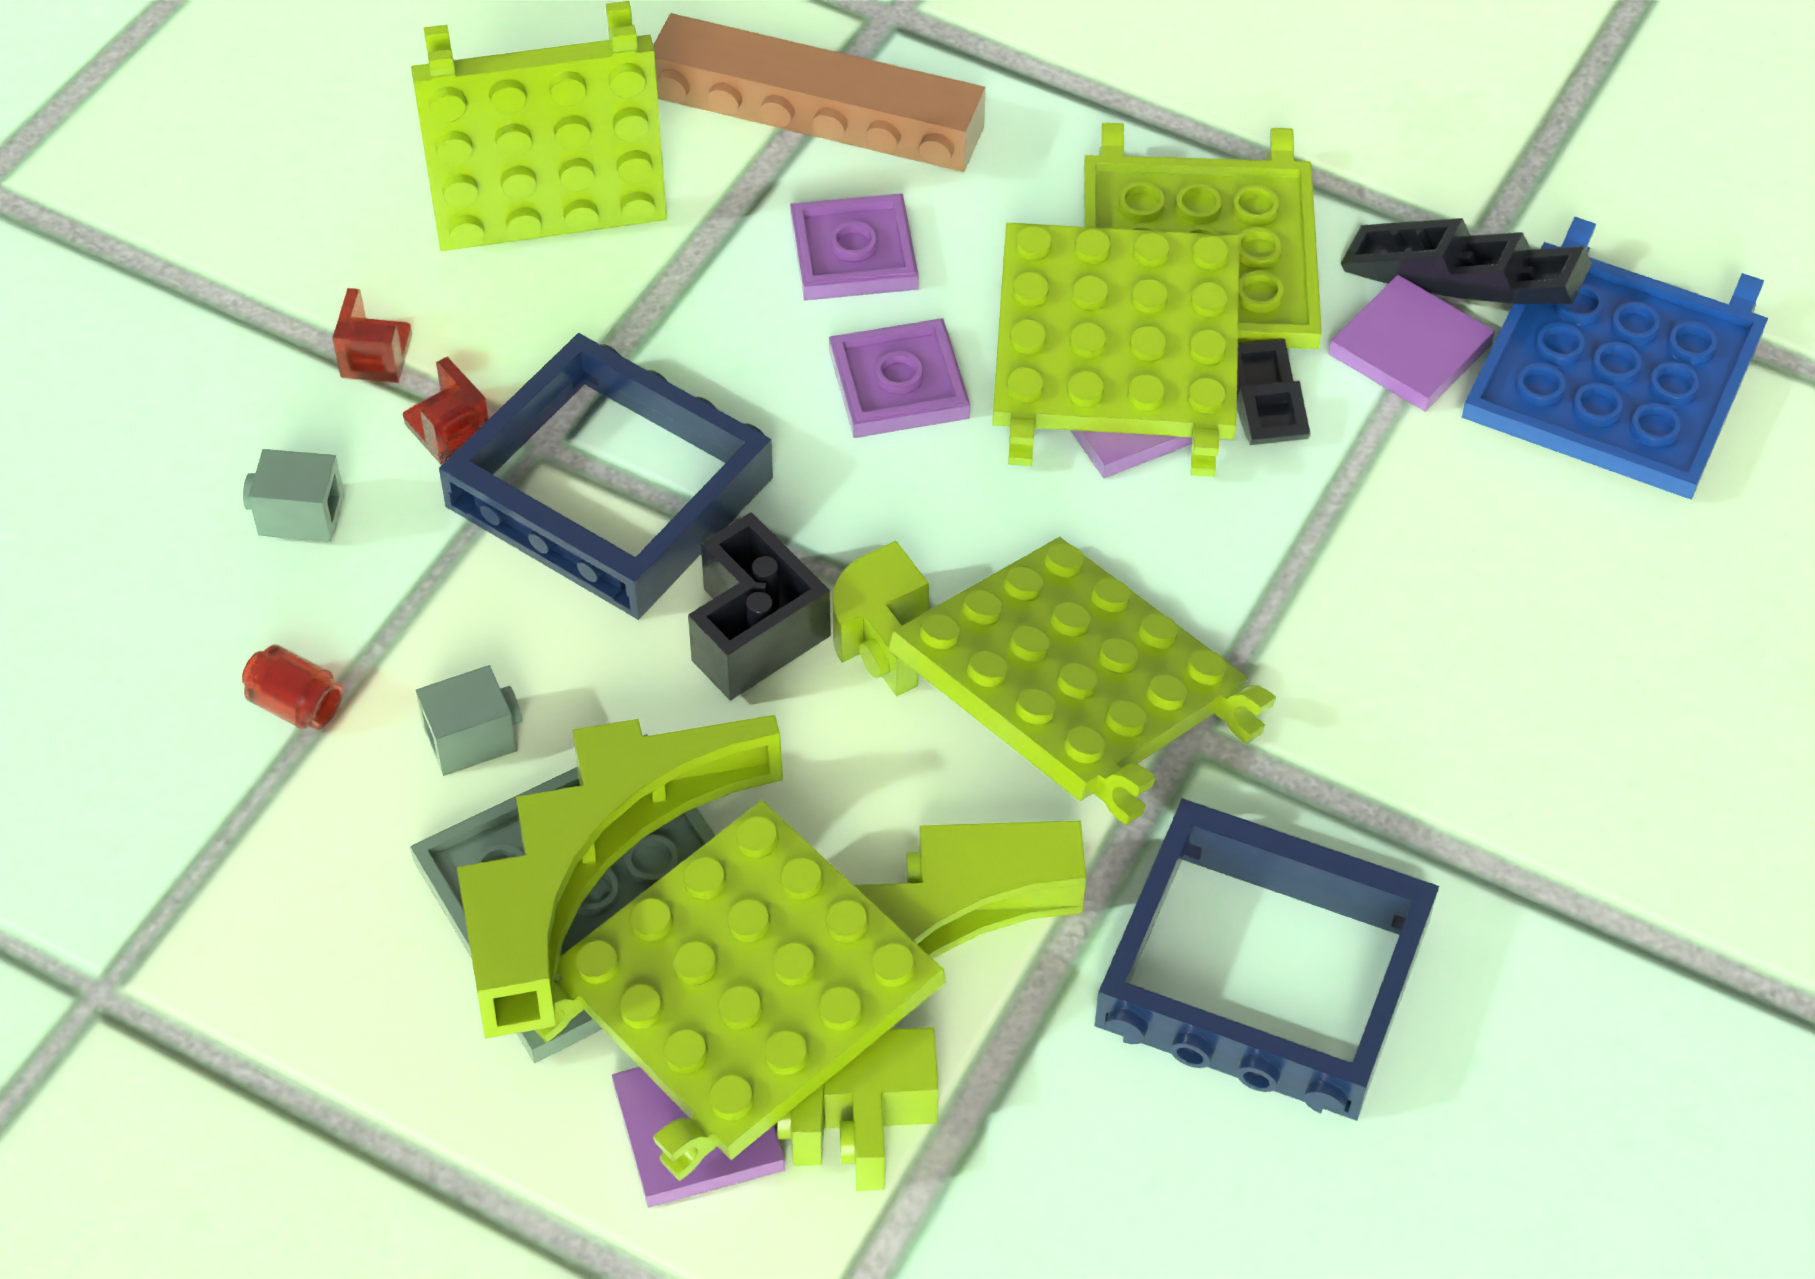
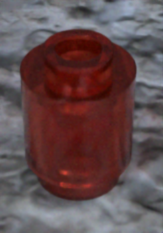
M278 644L271 645L264 651L255 652L247 661L242 672V683L245 685L244 696L248 702L300 729L310 726L319 730L325 727L336 714L342 700L343 687L340 683L334 681L331 671Z

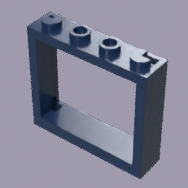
M578 332L439 467L446 508L639 620L701 555V542L726 528L773 479L772 440L765 436L756 426L749 423L743 424L718 410L707 399L699 396L695 397L669 383L660 373L646 370L622 357L611 346L599 344ZM584 385L725 463L636 557L493 475Z
M1182 798L1098 991L1094 1026L1122 1036L1123 1043H1142L1170 1053L1176 1060L1189 1067H1208L1238 1078L1241 1083L1259 1092L1275 1091L1305 1102L1308 1107L1320 1114L1325 1109L1358 1121L1427 931L1440 886ZM1182 860L1399 935L1352 1063L1130 984Z

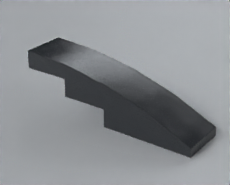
M1463 218L1361 225L1341 261L1344 272L1389 284L1399 275L1431 294L1458 299L1510 304H1573L1592 265L1584 246L1531 250L1523 232L1470 235Z

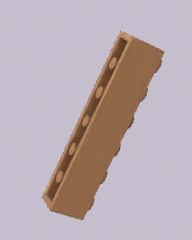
M674 13L669 14L653 44L657 93L660 100L965 172L984 129L985 86Z

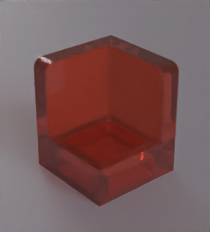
M347 288L332 337L340 378L399 383L412 338L411 324L408 322L366 318L361 289Z
M448 356L436 362L440 392L405 410L402 414L404 425L440 465L489 419L485 396Z

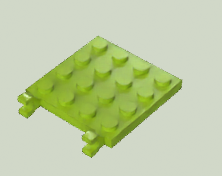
M630 1L605 4L609 40L466 59H453L448 24L423 27L429 63L411 66L440 252L667 220L655 52L651 34L637 36L635 25L632 23Z
M1102 123L1099 155H1084L1083 227L1239 235L1238 344L1285 339L1287 348L1319 349L1322 328L1311 161H1294L1293 128H1271L1270 151H1267L1266 160L1124 156V123Z
M1006 222L992 426L1010 427L1008 465L1032 466L1035 428L1192 437L1190 476L1215 477L1219 439L1234 440L1236 431L1240 236Z
M1060 536L893 630L888 648L890 652L1077 800L1082 801L1091 794H1094L1125 825L1143 815L1146 804L1137 797L1153 787L1156 779L1154 774L1138 765V763L1213 714L1225 721L1229 729L1244 743L1248 744L1260 736L1266 726L1254 715L1259 716L1273 707L1276 700L1274 694L1259 685H1248L1245 687L1248 680L1246 675Z
M761 800L559 957L555 977L557 983L554 982L556 1026L534 1031L548 1043L568 1025L570 1020L583 1010L592 1017L690 1118L674 1120L653 1136L655 1143L663 1151L659 1156L661 1163L678 1181H681L717 1146L730 1160L735 1158L943 986L946 981L944 969Z

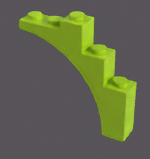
M775 715L644 737L639 719L572 729L580 786L516 797L525 855L457 867L485 1039L556 1026L554 981L563 940L586 896L607 869L642 838L686 811L733 792L783 780L780 730Z
M1081 821L920 825L919 852H906L907 883L854 886L934 959L987 932L1032 919L1082 914L1086 870ZM825 1083L777 1122L778 1139H792L793 1166L821 1165L825 1123Z

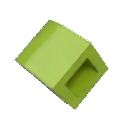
M895 540L856 559L844 569L834 586L832 605L833 643L841 663L861 655L868 672L876 679L882 677L897 697L918 686V673L888 650L893 630L928 611L929 582Z
M934 1027L889 1029L825 1082V1128H839L841 1165L855 1164L856 1191L885 1190L883 1126L937 1124L939 1088Z

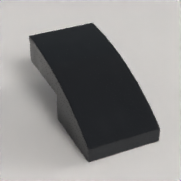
M1285 339L1238 344L1237 412L1249 445L1309 439L1311 435L1300 380H1293Z

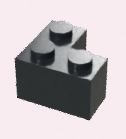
M752 512L701 542L704 590L713 599L688 614L691 661L731 701L831 636L830 589Z

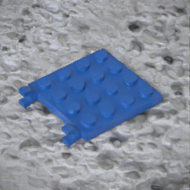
M1574 217L1561 247L1544 242L1541 249L1584 246L1589 255L1591 247H1588L1597 224ZM1589 257L1592 265L1573 304H1513L1464 403L1461 418L1692 500L1768 321L1767 317L1754 313L1757 305L1756 301L1765 280L1742 273L1729 304Z

